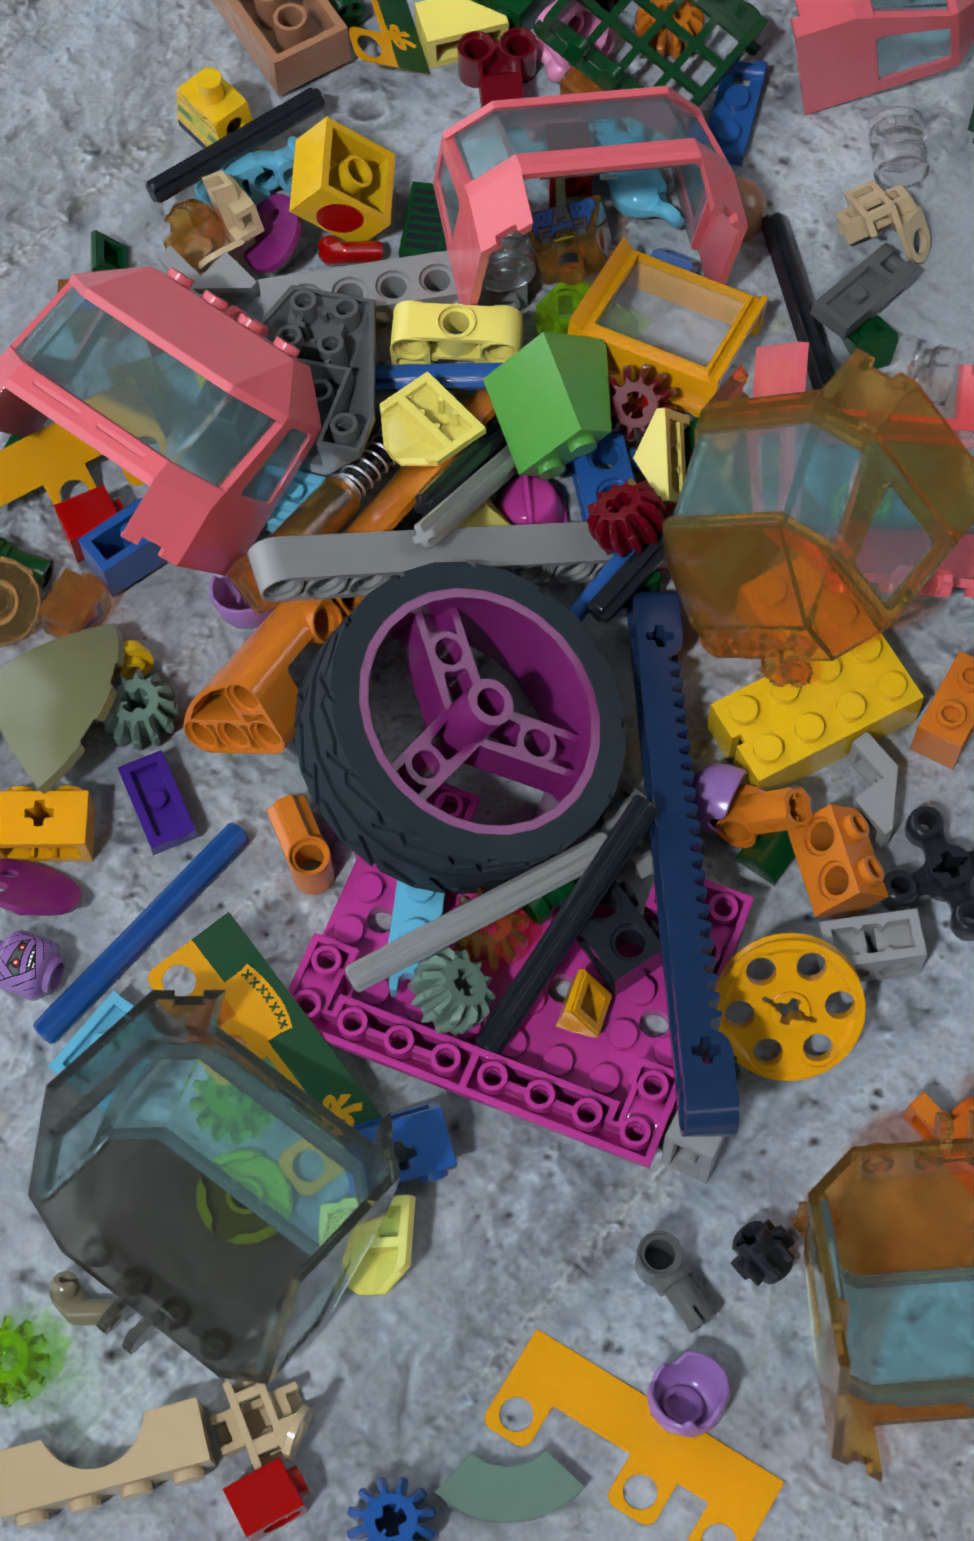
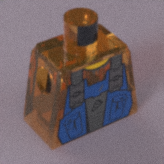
M600 195L531 213L533 219L532 230L524 235L531 257L544 284L552 285L563 282L567 285H575L580 283L584 276L602 270L607 262L611 232Z

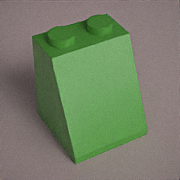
M542 332L483 378L519 475L539 476L543 480L554 478L562 474L566 470L565 465L573 459L595 450L597 447L596 443L612 432L607 347L604 339Z

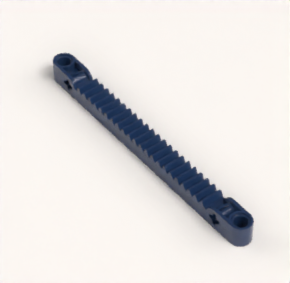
M636 591L628 600L627 625L645 798L659 808L658 814L648 829L679 1128L682 1137L736 1136L739 1127V1098L735 1064L730 1041L718 1031L722 1011L717 1010L720 1000V993L715 992L718 975L713 974L716 958L711 956L714 941L709 939L712 924L707 921L710 907L705 904L708 890L706 887H703L706 873L701 870L704 856L699 853L702 839L698 837L700 822L696 820L698 805L694 804L696 789L692 788L694 772L690 771L692 756H688L690 741L686 740L689 728L685 724L687 711L683 709L685 694L681 693L683 679L679 678L681 664L678 663V651L681 649L683 642L679 596L677 591Z

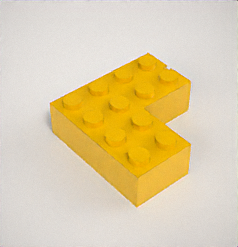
M797 563L744 588L740 614L777 671L711 703L707 723L709 732L726 759L730 761L735 758V767L748 770V775L742 778L741 783L756 786L765 792L786 788L848 756L852 742L865 732H868L877 741L916 721L924 696L854 591L828 589L829 580L812 578Z

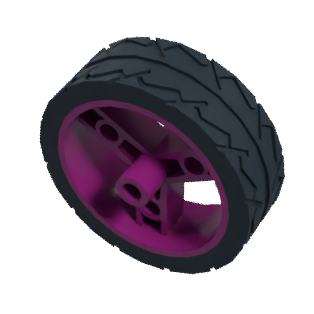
M433 562L403 571L405 576L395 575L371 591L355 607L350 615L341 622L336 630L331 633L316 652L307 667L297 693L294 728H296L295 742L300 771L315 805L319 804L321 815L340 840L371 866L375 863L380 872L413 888L447 894V890L454 894L488 892L553 858L595 825L616 791L624 766L626 728L623 726L625 715L617 681L604 654L598 653L597 642L576 615L551 594H543L539 586L507 570L476 563V567H473L467 562ZM398 639L426 727L390 763L373 729L368 703L369 674L378 647ZM470 646L494 659L515 678L531 700L539 720L514 712L513 698L502 683L493 679H480ZM448 689L454 702H451ZM490 736L500 743L487 740V738ZM462 763L544 791L541 803L530 821L506 826L477 824L453 817L426 802V800Z

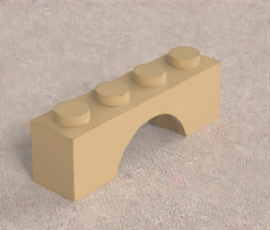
M197 1397L145 1411L140 1433L132 1447L115 1462L100 1468L79 1469L68 1466L59 1461L51 1448L41 1439L0 1450V1518L10 1524L17 1523L18 1529L32 1528L49 1522L48 1514L69 1508L71 1515L82 1514L100 1508L102 1506L100 1499L121 1494L122 1500H132L152 1494L154 1492L152 1485L173 1480L174 1486H183L203 1480L205 1478V1470L216 1468L203 1405Z

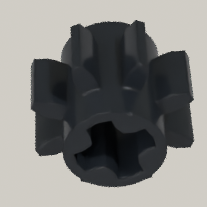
M766 1220L764 1223L752 1221L744 1225L733 1239L732 1249L738 1256L731 1261V1265L744 1280L750 1278L756 1286H759L762 1282L765 1284L777 1283L785 1278L792 1269L795 1257L788 1249L795 1244V1240L782 1225L775 1227L770 1220Z

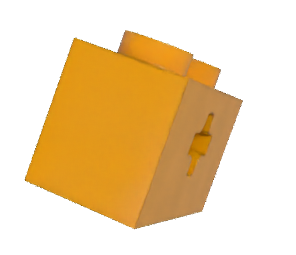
M64 785L55 788V791H47L44 794L27 786H13L8 788L7 791H0V859H16L29 862L93 861L96 807L89 790Z

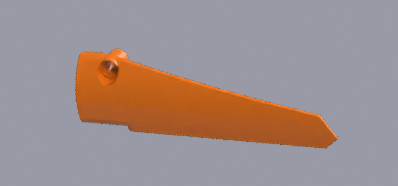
M481 390L462 404L484 426L496 414L487 390ZM460 452L440 466H403L343 533L392 531L416 504L415 496ZM365 597L280 602L190 702L183 723L186 737L197 748L210 753H282L295 738L296 731L294 724L299 689L288 672L290 663L307 644H323Z

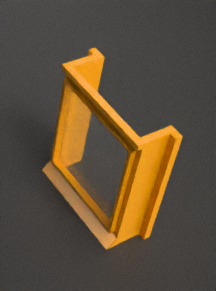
M623 236L570 317L567 335L604 339L607 347L608 378L612 374H616L624 379L623 367L629 364L634 367L637 376L643 364H650L651 380L662 371L665 372L667 378L659 386L662 390L675 387L677 393L671 398L664 399V402L677 406V410L697 418L700 417V419L708 422L715 410L720 383L748 335L758 337L764 326V315L769 297L766 295H762L761 298L754 297L636 251Z

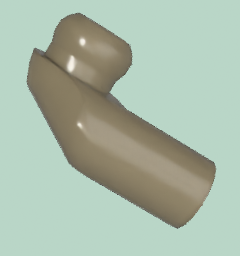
M60 1272L52 1278L49 1291L51 1302L68 1323L76 1326L118 1325V1298L91 1299L78 1282L77 1276L72 1272Z

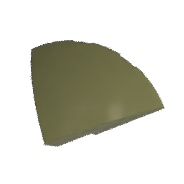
M114 623L87 628L56 638L23 653L0 667V731L24 770L43 794L55 785L83 755L85 748L81 744V739L92 722H104L112 708L117 691L112 686L111 680L114 669L124 666L125 656L123 637L120 628Z

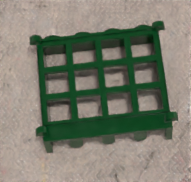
M558 0L547 12L543 21L539 19L536 22L533 30L540 40L603 91L644 88L624 72L641 53L665 72L653 87L666 86L673 79L693 95L690 102L700 107L745 53L755 56L760 51L762 46L756 40L768 20L760 14L754 5L743 0H688L710 18L707 24L694 37L671 18L686 0H673L664 12L650 0H620L609 13L593 0ZM631 1L635 2L656 19L641 38L617 20L618 16ZM577 2L602 21L587 39L577 34L561 21ZM717 25L739 42L724 61L702 44ZM663 26L688 45L672 64L648 45ZM608 28H611L633 46L619 64L612 62L593 47ZM694 52L716 68L701 88L679 70Z

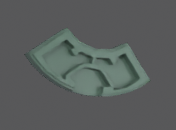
M544 1450L529 1462L510 1467L489 1464L473 1453H470L435 1491V1495L456 1511L469 1517L491 1523H514L537 1520L556 1512L574 1500L584 1490L585 1486L547 1450Z

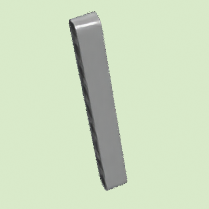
M587 522L454 528L431 549H425L421 543L414 544L411 536L415 533V530L277 536L255 543L247 553L260 595L267 602L366 597L371 591L393 576L399 575L403 577L405 576L403 571L433 562H467L473 567H476V563L510 571L537 586L590 583L614 555H607L599 547L597 541L593 540L588 530Z

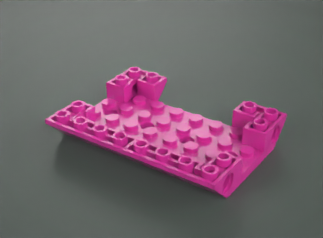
M442 783L427 798L426 802L453 817L474 823L481 797ZM355 853L356 862L322 935L314 932L288 989L327 1044L650 1169L677 1107L663 965L615 996L575 940L502 1053L498 1055L487 1051L476 1044L475 1039L560 910L558 906L552 911V918L541 926H537L519 908L443 948L449 947L454 952L461 951L470 946L481 949L486 957L481 964L480 971L484 976L493 978L487 988L496 998L489 1006L490 1014L486 1016V1019L477 1026H473L469 1031L455 1036L450 1031L437 1034L433 1021L421 1023L423 1017L421 1008L410 1005L416 996L407 986L412 980H403L398 986L397 997L390 995L389 977L361 992H357L346 976L345 968L348 964L388 944L390 931L376 933L368 927V923L378 913H388L392 916L397 885L396 879L380 872L375 863L371 866ZM705 879L703 887H706L708 890L705 904L710 907L707 921L712 924L709 939L714 941L711 956L716 958L713 974L718 975L719 978L725 965L736 954L754 902V897ZM653 884L645 904L643 918L646 922L653 919L658 925L655 888ZM447 890L443 915L486 892L454 894ZM599 904L592 915L596 918L604 919L610 917L615 911L611 907ZM628 942L622 944L617 951L624 957L632 958L640 955L643 949L636 943ZM578 969H585L612 994L598 1038H591L555 1027L563 1002L553 1000L548 993V989L557 981H567L570 983ZM656 1015L666 1021L668 1030L660 1037H649L642 1032L640 1028L641 1021L647 1016Z

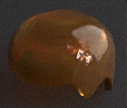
M199 199L179 200L163 219L165 223H170V232L163 241L165 249L171 246L195 270H199L197 265L203 258L224 247L225 232L219 215L210 205Z

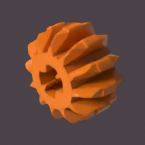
M673 0L650 1L664 12ZM688 0L671 17L694 37L705 24L704 13ZM640 6L635 17V24H637L635 25V35L639 38L656 21ZM664 26L648 43L662 57L671 56L674 61L688 46Z

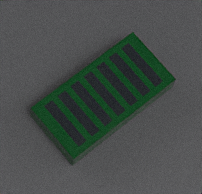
M412 181L399 247V258L445 251L446 241L433 183ZM446 185L452 210L455 188L454 186Z

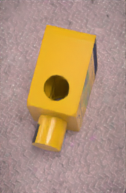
M206 67L200 70L176 90L178 125L203 149L228 135L227 129L232 133L253 120L246 99L215 68ZM261 146L254 150H261Z

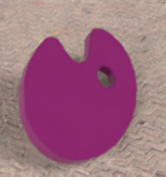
M284 194L269 196L256 207L265 231L254 237L256 240L255 244L246 249L243 256L252 269L261 273H270L280 268L290 258L299 241L302 218L289 212L290 197Z
M0 859V888L4 889V891L0 892L1 908L13 911L17 915L54 916L73 912L79 907L82 897L81 890L66 875L34 862Z

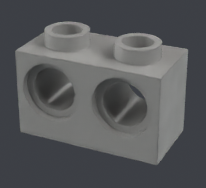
M917 908L819 922L815 937L836 947L847 957L856 970L860 982L920 974L927 957ZM816 953L820 972L824 968L825 959Z

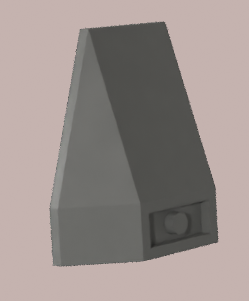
M291 285L263 316L260 322L269 328L267 339L274 342L278 336L301 350L297 358L311 368L322 431L298 470L328 475L361 458L376 420V303L374 299ZM209 380L205 382L189 418L192 426L208 434L216 442L242 459L276 421L228 394ZM291 429L267 461L283 466L303 432Z

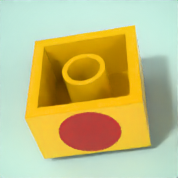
M326 116L295 142L289 212L345 241L370 240L391 224L395 153Z

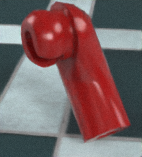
M326 235L319 240L317 246L319 250L318 257L322 263L330 267L381 261L383 256V248L379 240L341 242L335 235Z

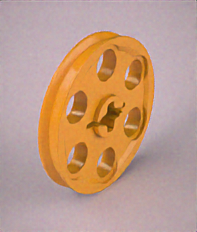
M778 933L751 942L739 950L725 965L715 992L720 993L717 1010L722 1011L718 1031L730 1041L733 1055L737 1057V1062L750 1072L768 1079L797 1081L815 1077L830 1070L840 1063L853 1049L860 1037L865 1021V996L853 965L836 947L812 935ZM807 953H817L825 959L824 968L815 975H804L797 969L798 960ZM756 958H766L774 963L775 969L769 978L755 980L747 975L746 969L748 964ZM837 991H844L853 997V1004L846 1012L833 1013L825 1007L828 996ZM791 998H795L799 1012L790 1010L787 1016H783L778 1005L779 1002L788 1004ZM735 1001H745L753 1007V1013L745 1022L734 1023L725 1016V1010L728 1005ZM814 1034L825 1035L831 1040L829 1050L819 1056L810 1055L803 1049L805 1040ZM773 1039L779 1042L781 1051L778 1056L772 1060L757 1058L753 1050L759 1041Z

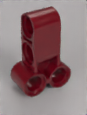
M517 27L509 29L503 33L500 41H494L489 34L482 31H472L463 35L458 41L459 78L464 85L471 88H479L481 108L491 101L524 98L523 84L533 80L537 73V39L530 30Z

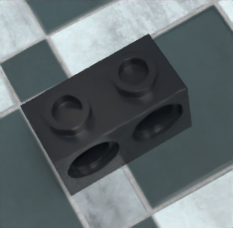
M614 880L599 904L608 905L615 912L610 917L604 919L591 915L575 940L616 996L661 967L662 955L659 926L653 919L646 922L638 912L636 907L639 905V902L630 886L625 881L617 883ZM567 897L559 902V909L562 907ZM631 942L638 944L643 949V952L636 957L628 958L622 956L617 949L622 944Z

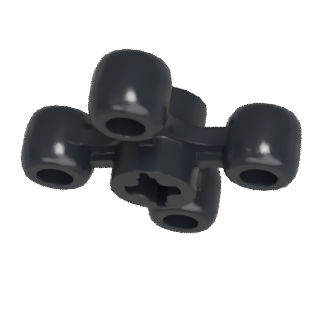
M920 806L914 809L908 816L905 833L909 842L923 851L925 857L924 864L915 872L909 873L904 870H894L886 874L883 881L889 897L880 901V903L891 912L908 910L918 898L923 895H929L933 899L946 902L949 905L951 912L949 925L955 937L962 941H974V923H969L963 918L970 917L974 919V897L970 891V883L974 878V850L967 852L960 846L947 844L944 837L945 821L943 815L934 807ZM920 825H927L930 829H923ZM939 869H943L944 872L940 873L938 871ZM954 873L956 875L955 878H952L950 874ZM892 889H901L905 894H897Z

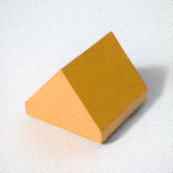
M578 969L569 984L555 1027L591 1038H598L612 994L585 969Z

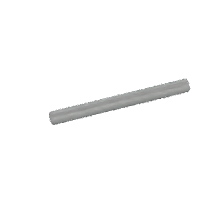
M508 445L414 525L415 533L411 536L414 544L421 543L425 549L433 548L518 472Z
M599 833L348 964L345 971L349 982L357 992H361L582 876L607 838L606 833Z

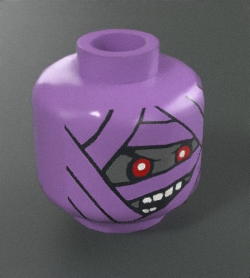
M17 930L11 933L5 941L0 940V989L31 1001L39 1000L46 993L51 995L57 990L66 967V961L61 957L58 944L25 930Z

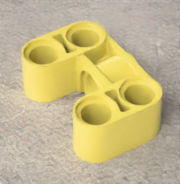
M409 300L398 303L394 308L390 342L391 365L433 364V361H438V359L467 360L474 363H504L523 348V315L518 309L511 306H478L459 303L439 304ZM457 331L463 332L461 334H451L452 332Z

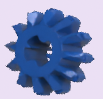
M380 1477L377 1479V1486L381 1495L374 1498L370 1491L364 1487L358 1491L361 1500L368 1507L367 1509L356 1506L349 1507L347 1514L353 1520L364 1522V1524L350 1528L347 1531V1535L351 1541L368 1538L366 1541H416L417 1538L434 1541L437 1535L436 1531L431 1527L420 1525V1523L436 1518L435 1507L428 1506L417 1509L427 1496L426 1491L422 1487L406 1498L409 1484L407 1478L400 1477L396 1484L395 1493H390L386 1478ZM389 1511H395L398 1519L403 1514L407 1518V1522L399 1525V1535L395 1537H389L386 1529L381 1533L378 1531V1525L386 1522L385 1513Z

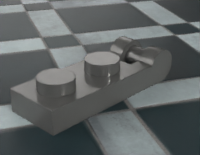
M885 243L813 303L810 315L844 340L900 291L910 288L918 279L922 269L911 260L907 262L897 256L898 250Z

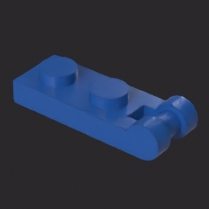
M755 60V63L738 61L718 86L708 127L729 164L742 167L767 74L768 62ZM735 78L750 80L749 86L734 83Z

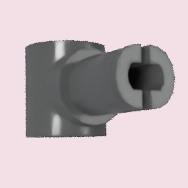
M653 1231L646 1234L640 1240L636 1251L635 1270L638 1277L645 1284L654 1287L660 1297L666 1296L688 1327L687 1330L693 1333L701 1328L702 1322L706 1325L717 1313L711 1308L691 1279L693 1272L683 1259V1248L679 1240L673 1234L666 1231ZM652 1249H663L671 1255L673 1263L664 1270H656L647 1264L644 1256Z

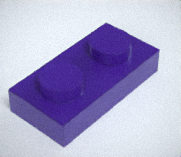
M162 750L117 767L153 855L198 837Z

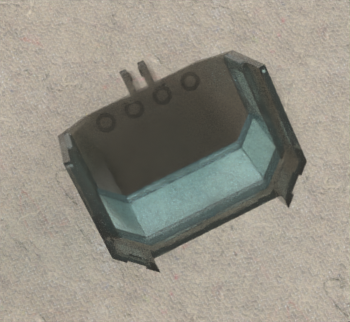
M152 990L46 1085L28 1196L61 1252L118 1297L100 1317L96 1325L98 1329L106 1335L110 1334L125 1319L131 1308L143 1316L136 1326L131 1328L124 1337L121 1346L131 1355L135 1353L150 1338L154 1330L158 1328L218 1377L268 1385L332 1315L337 1302L387 1216L401 1177L398 1158L394 1157L391 1136L393 1127L391 1115L389 1112L380 1122L374 1142H371L218 1027L217 1024L226 990H204L203 996H175V990Z

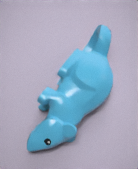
M290 136L287 140V148L274 151L252 150L223 167L221 171L226 175L230 174L253 203L262 202L270 196V191L279 186L282 187L284 192L291 193L295 142L298 138ZM203 181L197 182L194 191L198 201L204 208L215 211Z
M614 137L598 138L595 147L618 145V142ZM657 167L593 173L598 179L603 177L606 179L612 203L623 215L636 219L659 217L675 229L684 226L685 219L681 217L680 212L674 206L667 202L665 194L667 185Z

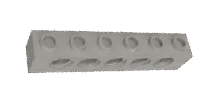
M519 240L502 242V248L490 254L483 281L486 284L482 285L478 306L507 305L516 309L528 308L527 279ZM448 250L258 279L264 315L291 285L374 299L376 303V334L392 329L394 308L400 302L414 300L423 303H459ZM437 289L443 290L440 292H433V290ZM399 296V298H395V299H392V298H389V297Z

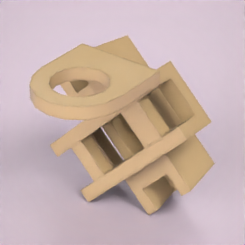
M223 171L201 178L229 244L203 258L197 265L201 272H206L225 251L233 259L243 256L244 251L256 243L254 237L265 231L253 201L230 174L226 175Z
M870 180L844 192L848 208L835 213L838 233L840 236L845 234L847 245L868 236L874 238L878 236L877 232L891 226L899 235L908 260L914 263H922L926 260L930 250V233L922 207L916 206L912 196L901 184L883 191L874 180ZM916 230L919 232L921 239L918 253L915 252L913 245Z
M259 1368L251 1371L252 1378L233 1386L230 1380L222 1383L231 1409L209 1418L211 1426L216 1427L223 1446L220 1447L222 1455L232 1457L247 1450L254 1470L278 1457L282 1461L287 1459L293 1462L314 1414L311 1407L302 1405L296 1381L269 1392ZM261 1396V1398H258V1399H256V1400H254V1401H251V1402H249V1403H247V1404H244V1405L240 1406L241 1403H244V1402H246V1401H248V1400H251V1399H253V1398H255V1397ZM279 1447L281 1448V1449H279V1450H276V1451H274V1452H272V1453H269V1454H267V1455H265V1456L260 1457V1455H262V1454H265V1453H267V1452H269V1451H272V1450H274V1449H276V1448H279Z

